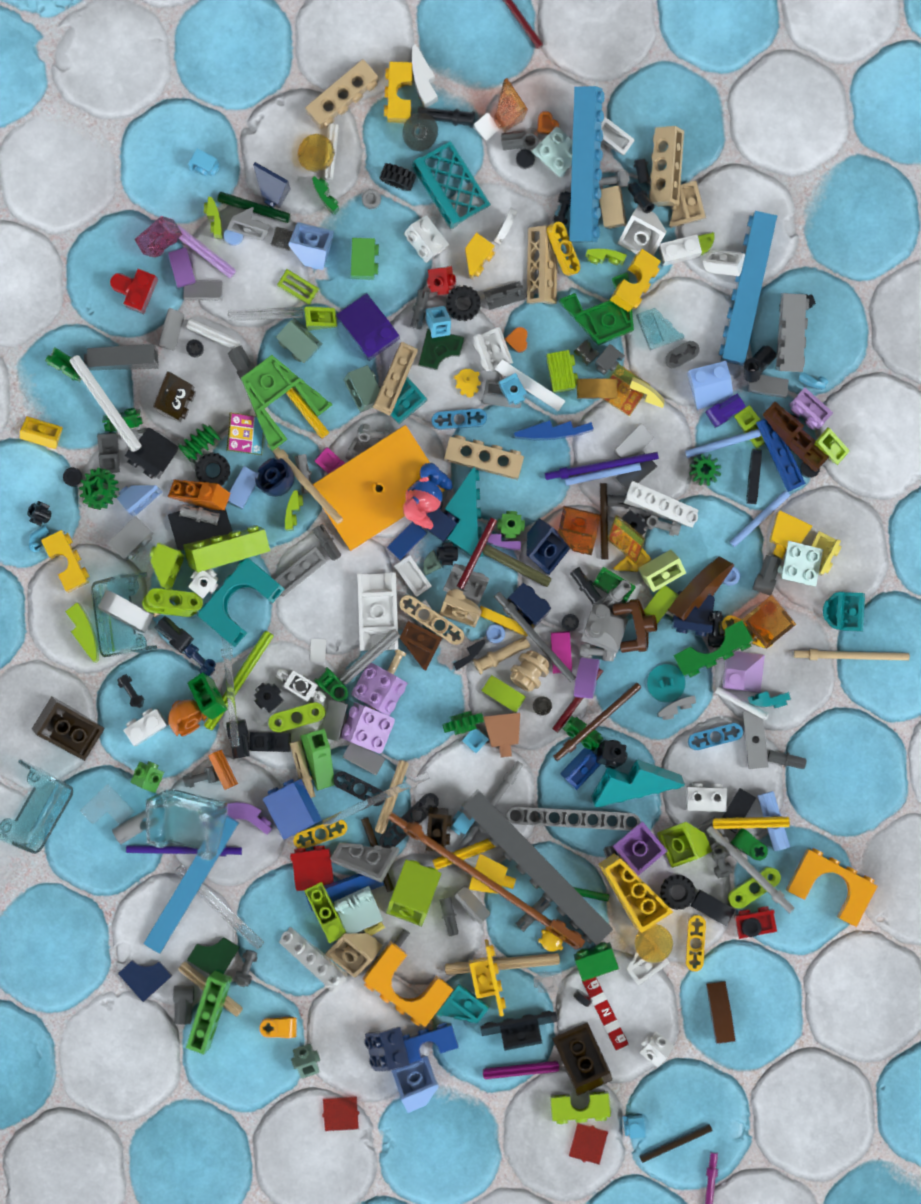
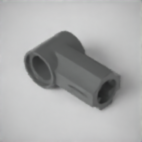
M529 128L525 131L501 133L503 151L523 148L527 150L535 149L539 143V132L534 128ZM529 135L533 136L535 141L528 142L526 137Z
M242 345L233 348L227 353L237 370L236 372L240 380L241 377L255 367L253 362L251 363Z
M766 555L752 590L771 596L776 584L775 579L778 567L781 565L782 560Z
M174 985V1024H191L194 986Z

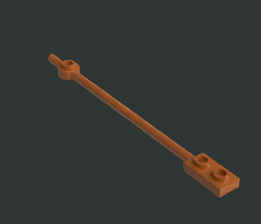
M393 812L389 814L388 819L403 828L408 836L422 841L545 925L546 930L574 949H579L583 946L585 940L581 938L582 935L580 933L569 930L565 927L566 924L558 919H548L425 835L420 824L417 822H406Z

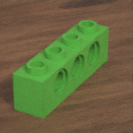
M217 971L208 976L186 1045L187 1049L203 1055L210 1049L233 977Z

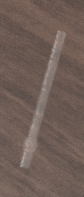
M222 637L223 649H221V657L224 658L232 747H239L231 661L233 651L230 648V643Z
M425 772L414 778L413 776L405 779V782L323 819L322 822L327 827L404 790H411L417 787V784L430 779L428 772Z

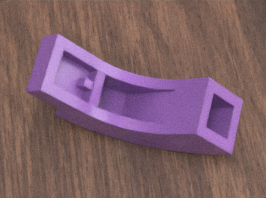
M243 802L230 803L217 808L202 823L212 830L224 812L235 820L244 819L251 822L266 835L273 829L270 826L272 823L264 816L262 818L258 817L263 811L262 809Z

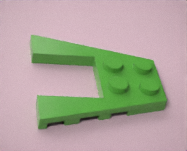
M270 355L241 377L243 386L271 451L288 439L265 408L292 387L296 388L317 417L332 406L331 402H328L321 394L312 389L273 355Z

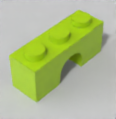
M608 1091L589 1092V1102L582 1109H577L571 1105L570 1094L550 1095L552 1121H556V1124H567L568 1120H576V1123L587 1122V1119L595 1118V1121H605L607 1117H611Z

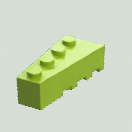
M258 525L247 527V530H236L226 535L215 536L183 545L188 566L197 573L270 551L266 531L264 528L258 527Z

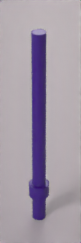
M658 452L568 469L563 467L557 471L546 472L545 478L546 480L566 479L572 475L657 460L659 456Z
M127 845L126 853L198 854L201 847ZM226 845L220 857L242 855V847H227Z

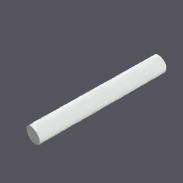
M721 687L716 689L715 693L765 721L768 718L769 714Z

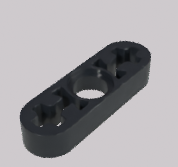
M760 449L751 450L746 504H757L762 450Z
M338 772L333 778L336 787L371 805L379 806L385 801V793L381 789L347 772ZM345 775V779L351 782V778L355 779L350 790L346 789L349 785L345 783L339 785L338 776L342 777ZM362 783L365 786L364 793L356 794L354 791L355 784ZM368 787L372 788L370 792L373 794L380 792L382 800H378L375 803L373 802V797L369 795L368 799L364 798L368 792Z

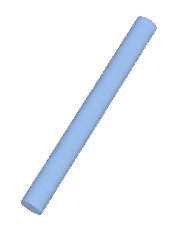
M759 429L693 448L685 451L687 458L760 437L761 434Z
M640 463L569 477L565 479L566 486L641 470Z
M786 490L781 493L730 541V544L736 547L776 510L790 494Z

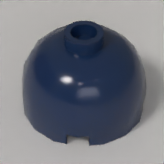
M271 458L265 461L257 471L259 473L258 478L255 477L256 486L263 493L272 497L286 494L294 483L292 468L282 458L277 460Z

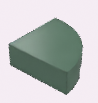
M434 550L424 560L423 571L425 576L442 568L440 561H437V555Z

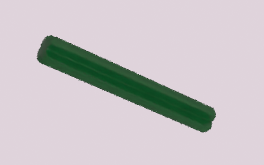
M224 192L218 194L217 201L243 210L253 207V213L284 223H288L291 214Z

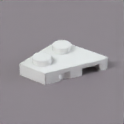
M648 932L644 935L627 968V971L638 986L670 963Z

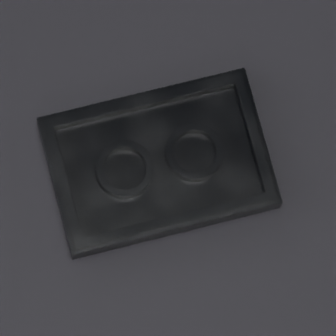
M202 507L203 510L220 514L217 526L202 521L199 523L194 519L179 516L180 511L167 514L178 551L184 550V544L232 532L226 508L223 511Z

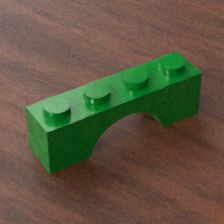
M741 620L725 628V639L718 650L704 654L689 647L673 656L685 677L689 675L692 678L700 674V669L704 667L709 669L717 665V660L721 658L727 660L734 656L733 652L739 649L742 652L752 647L750 643L754 642L744 621Z

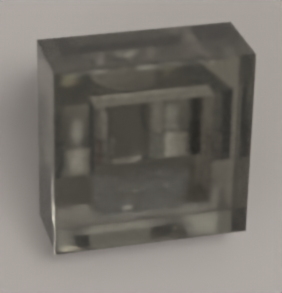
M276 226L271 246L290 251L289 241L294 231Z

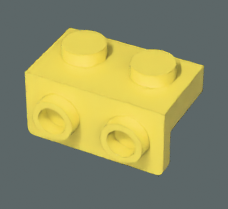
M818 531L811 546L823 549L818 574L822 576L824 573L828 574L833 565L830 561L833 556L838 555L842 546L839 545L841 540H836Z

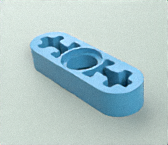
M482 409L443 411L435 413L432 417V425L437 430L481 427L487 421V414ZM466 413H471L470 417H475L476 413H480V416H484V419H481L480 423L473 419L470 420L471 424H467L468 416ZM457 414H462L465 417V421L461 425L454 422V417ZM447 415H451V426H448L449 422H443L442 426H439L437 422L435 423L438 416H442V419H448Z
M731 723L690 735L688 745L693 750H702L732 742L742 737L743 729L739 724ZM734 726L735 729L739 730V733H736L737 737L727 735L728 740H724V733L721 729L725 728V732H728ZM713 731H717L721 735V739L716 743L710 739V734ZM707 733L706 739L709 745H706V741L699 743L700 747L692 745L695 736L698 739L705 738L703 734Z

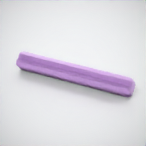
M177 225L173 229L172 233L227 277H233L236 270L181 226Z

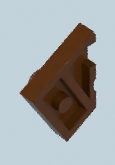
M408 621L400 639L423 670L426 671L442 637Z

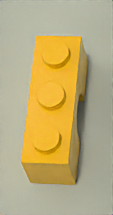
M389 62V68L385 69V79H389V86H385V98H388V105H384V117L388 118V123H411V100L399 98L397 91L403 86H412V62Z
M641 249L627 269L636 276V284L629 283L624 279L618 284L610 301L627 312L632 308L636 309L642 301L640 298L641 294L646 293L651 286V283H649L651 277L655 278L660 270L658 265L661 261Z
M60 530L41 540L50 558L53 559L59 555H64L68 560L67 569L58 574L66 592L70 593L89 583L87 578L90 575L86 567L82 568L79 562L82 559L78 551L73 550L71 546L73 540L69 533L65 534L63 530Z

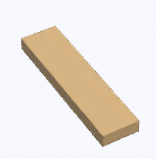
M402 341L400 342L372 408L389 416L391 415L418 349Z

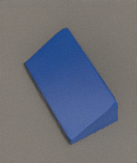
M412 522L387 548L401 561L427 535V532Z
M584 747L560 775L578 790L601 764L596 763L597 755Z

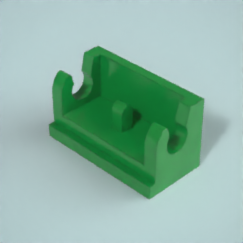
M603 567L592 585L609 594L612 588H616L625 579ZM631 584V590L623 596V600L620 602H627L636 586Z

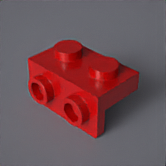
M769 906L758 907L756 912H750V909L738 911L739 915H734L738 938L749 937L742 931V923L748 918H756L760 921L762 929L759 935L777 932L774 909H769Z

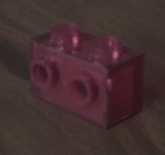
M161 216L134 240L143 255L156 258L161 256L170 245L175 244L183 234L173 219Z

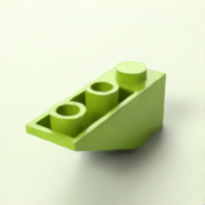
M322 882L304 890L329 943L341 938L343 934H347L341 918L335 910L334 904Z

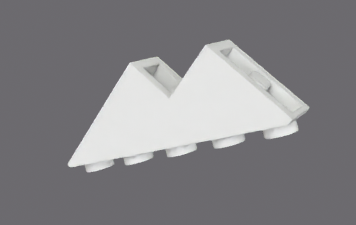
M631 482L624 501L625 504L643 509L645 513L693 528L694 523L698 520V509L639 483Z
M290 927L288 931L282 934L279 943L335 993L348 974L293 928Z

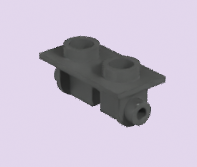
M520 281L484 292L489 310L525 300L524 289Z

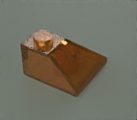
M508 78L504 79L500 89L494 116L496 126L499 129L502 128L505 133L523 122L528 111Z
M563 506L558 533L572 551L592 556L600 514Z
M774 594L769 596L742 619L766 649L796 625Z

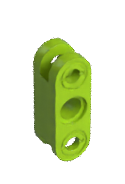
M153 588L142 599V606L150 613L192 617L203 606V600L198 594L193 592Z
M310 703L275 713L269 718L268 723L272 731L284 732L319 722L325 717L326 711L323 705ZM314 709L319 710L317 716H314L312 713ZM295 712L302 714V721L299 723H295L292 720V715ZM280 719L282 721L281 726H276V720Z
M766 867L759 871L773 887L779 884L781 875L777 869ZM769 874L773 875V878L771 880H768L767 878ZM750 877L729 892L728 902L731 906L741 909L767 891L753 877ZM753 882L759 885L756 893H751L749 890V886ZM740 895V901L736 902V896Z

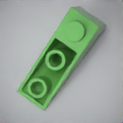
M325 729L301 735L300 738L316 790L319 791L334 786L331 750Z

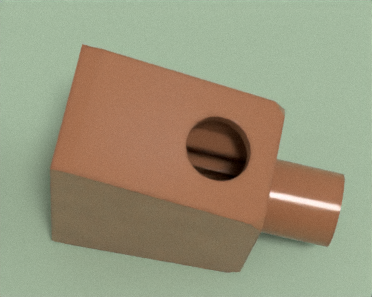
M520 713L483 717L491 747L499 746L500 758L511 757V745L519 744Z

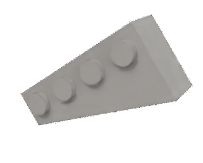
M781 293L776 370L803 372L805 365L804 349L806 348L805 329H807L808 318L805 317L806 310L809 309V299H806L804 294Z

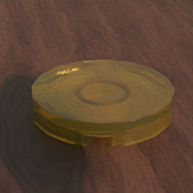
M312 134L306 137L298 149L300 164L311 172H320L328 168L333 162L335 155L332 141L321 134Z
M655 924L642 933L639 931L636 935L634 943L636 952L646 962H662L671 954L673 949L672 935L663 926Z

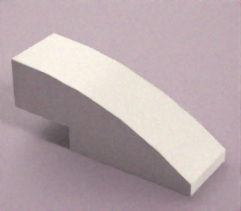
M415 44L412 47L413 77L419 98L423 106L427 108L438 102V96L431 86L435 82V76Z
M604 117L603 122H601V130L603 131L601 143L624 156L635 139Z

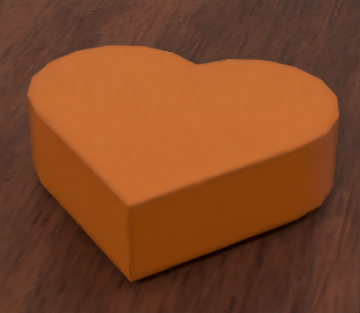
M543 111L539 114L537 126L539 134L549 135L557 126L559 127L558 121L553 119L550 112Z
M518 327L505 338V341L514 351L522 353L527 349L526 339L528 333L525 328Z

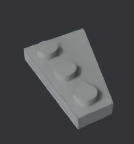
M339 843L330 859L335 864L382 883L400 850L399 847L382 848V846L377 845L367 847L362 846V844Z

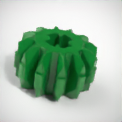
M700 454V460L695 457L693 460L696 464L691 463L689 465L690 468L695 469L689 472V475H696L692 481L695 482L699 478L700 486H702L704 480L706 485L710 486V480L716 483L717 479L715 476H721V473L716 471L721 468V465H715L718 461L717 458L713 461L710 460L711 454H708L707 459H705L704 454ZM703 465L710 469L707 474L701 472Z

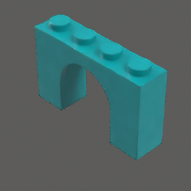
M249 558L243 559L238 563L234 573L226 577L222 587L213 592L210 601L203 604L197 615L234 647L239 644L247 632L235 623L229 615L228 603L231 596L240 589L252 588L273 604L285 590Z

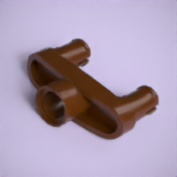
M639 599L614 604L613 612L615 616L629 613L633 615L637 635L636 640L621 642V652L647 651L649 632L657 631L655 615L646 616Z

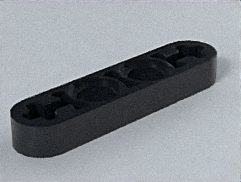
M433 793L424 795L401 818L409 823L417 822L420 824L428 816V813L425 814L418 804L422 803L424 806L427 802V797H434L436 800H434L435 806L433 807L437 808L439 804L438 797ZM415 809L420 810L422 813L421 819L417 821L411 818V812ZM394 823L380 837V846L382 848L395 847L407 834L399 833L397 831V824ZM393 829L395 834L401 838L397 840L395 837L391 841L393 843L392 846H385L383 838L385 836L387 838L391 837L393 834L390 831Z

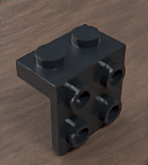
M147 428L139 439L141 448L134 452L128 449L124 456L128 458L127 463L135 468L140 466L144 469L142 473L151 479L154 476L159 479L178 452L179 447L152 428Z

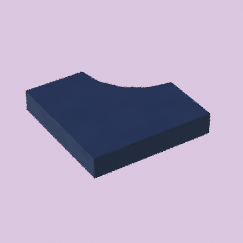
M132 960L117 973L142 1002L148 999L173 976L160 961L151 966H143Z

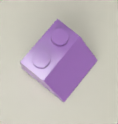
M643 821L613 846L637 876L667 852Z

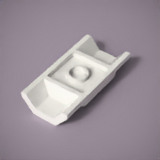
M396 572L357 574L360 651H369L391 630L395 629L398 632ZM398 639L386 650L399 649Z

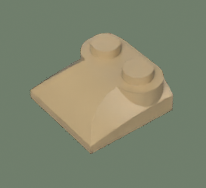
M452 589L447 592L439 614L475 628L482 611L474 602L467 599L461 590Z

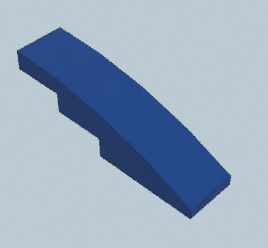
M549 420L515 432L514 438L533 441L557 440L593 432L594 428L591 422L573 428L571 421L552 427Z

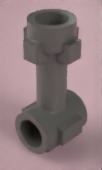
M213 766L206 767L204 773L192 776L190 772L183 776L185 787L190 788L195 787L194 783L208 780V783L220 781Z
M721 846L715 847L712 854L713 860H717L718 863L717 867L714 868L717 878H724L732 873L730 864L728 862L725 863L724 859L727 856V852Z
M247 949L246 953H243L242 958L245 959L242 971H237L233 980L237 985L249 987L252 976L248 974L252 962H257V952Z

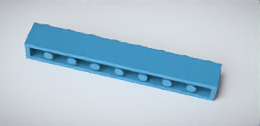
M597 86L574 87L570 241L598 242L600 236L598 219L601 216L599 207L601 189L599 188V183L602 178L600 161L603 157L601 142L603 140L601 122L604 120L602 103L605 96L602 91L603 89Z
M755 211L753 216L749 215L747 227H750L749 234H745L743 245H746L745 258L740 276L735 277V282H738L737 289L732 291L731 300L734 301L733 307L728 309L727 319H730L729 325L724 327L722 337H726L725 343L720 345L718 354L721 356L722 362L726 361L727 363L743 366L746 360L777 215Z

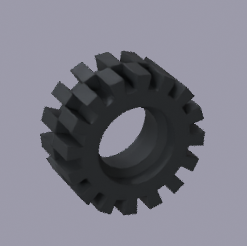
M385 163L379 179L397 189L411 191L416 174L401 166Z
M459 285L448 294L446 300L448 313L452 315V318H456L457 321L464 320L465 322L469 319L472 320L480 310V296L471 286L463 285L460 287ZM465 296L470 299L471 306L469 309H458L456 301L459 297Z
M210 452V454L206 453L203 457L199 458V461L196 462L195 472L200 482L216 483L223 486L229 479L231 468L225 457L218 453ZM211 463H216L220 467L219 475L214 478L206 474V467Z
M675 874L669 876L660 887L662 901L674 910L688 908L693 903L694 897H696V889L693 882L683 875ZM674 885H682L685 889V896L680 900H676L671 896L670 891Z

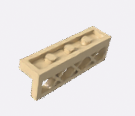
M547 225L528 228V304H557V257L547 235ZM535 232H540V238L536 242L534 240ZM538 250L539 258L535 261L534 254ZM538 269L539 277L535 280L534 272ZM538 288L539 298L534 299V291Z

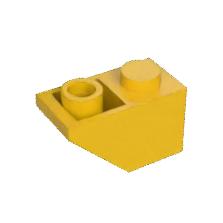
M477 232L465 247L469 278L472 280L475 276L479 277L483 272V265L486 260L490 262L495 255V245Z

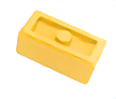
M26 416L20 429V439L56 449L63 427Z

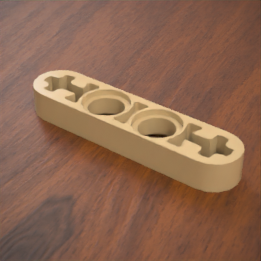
M405 595L400 599V608L405 613L448 642L458 645L464 640V633L459 627L413 596ZM409 598L412 599L411 603L415 607L417 606V603L421 605L419 608H417L415 615L411 613L413 611L412 608H404V599L407 601L409 600ZM421 609L429 611L428 619L422 620L419 618L418 613ZM437 620L445 622V628L441 631L436 630L434 627V623ZM449 625L452 626V628L450 629L452 632H460L459 636L461 638L459 640H451L452 635H450L449 633H447V636L443 635V633L447 631Z

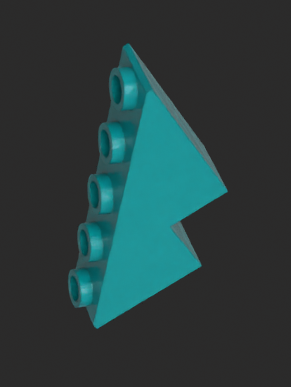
M475 467L472 468L445 508L446 512H449L459 520L447 540L470 556H472L478 544V538L482 536V528L478 527L477 519H481V507L477 508V500H480V488L476 489V481H479V469L475 470Z
M636 759L628 774L607 767L591 798L594 807H604L609 804L622 803L626 800L642 798L651 794H660L663 791L680 789L685 786V783L680 774Z

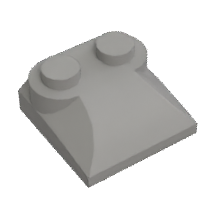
M603 604L593 605L581 641L618 653L629 619L621 615L615 616L614 612H611Z

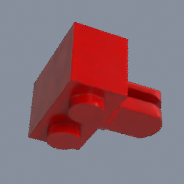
M137 269L134 278L121 273L114 274L110 280V285L114 291L126 295L123 303L126 308L144 314L158 279L156 275Z

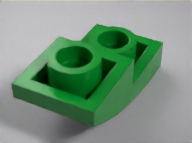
M314 176L312 181L317 195L326 208L335 215L339 211V206L337 205L339 202L331 195L327 197L330 192L327 187L329 184L320 177L318 179Z

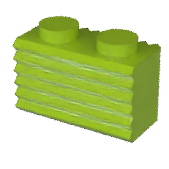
M569 350L546 354L552 392L559 393L575 390L578 375L573 373L572 366H575L574 355H570Z

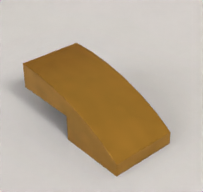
M577 379V398L615 399L617 398V379Z

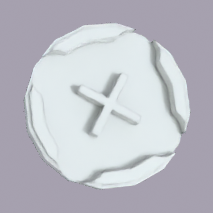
M509 209L494 242L499 245L502 244L513 223V215L516 216L517 210Z

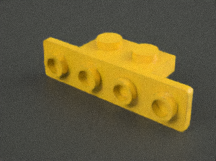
M485 939L488 957L469 960L476 999L496 995L499 1014L504 1016L503 1009H506L504 997L500 998L499 992L503 991L501 980H496L495 975L499 974L497 962L493 963L492 957L495 956L494 946L489 945L488 939Z

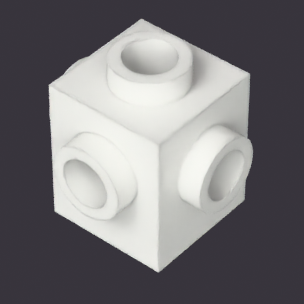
M213 569L198 573L195 571L191 575L193 580L188 587L201 598H204L208 592L212 594L218 587L216 583L218 581L217 573Z
M656 1031L651 1037L649 1035L645 1037L641 1043L643 1048L639 1053L656 1067H659L668 1058L674 1045Z

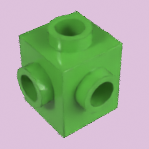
M506 511V514H502V519L498 518L497 530H501V535H505V538L516 539V536H520V531H524L525 520H521V515H517V511ZM509 521H514L515 526L509 527L507 523Z
M139 761L130 783L156 793L164 771L158 769L159 765L148 761L147 764Z

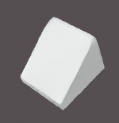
M488 112L474 124V129L485 141H488L500 130V127Z

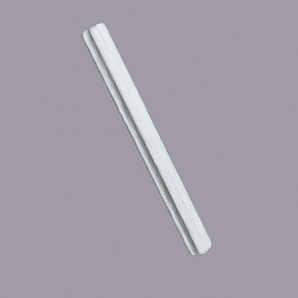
M80 356L72 357L70 359L71 365L132 452L141 448L140 442Z

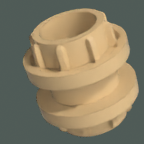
M530 650L526 654L522 653L518 659L521 664L520 666L513 665L511 668L512 674L510 675L511 681L527 692L533 691L534 688L538 689L541 685L539 677H546L549 674V662L539 653Z

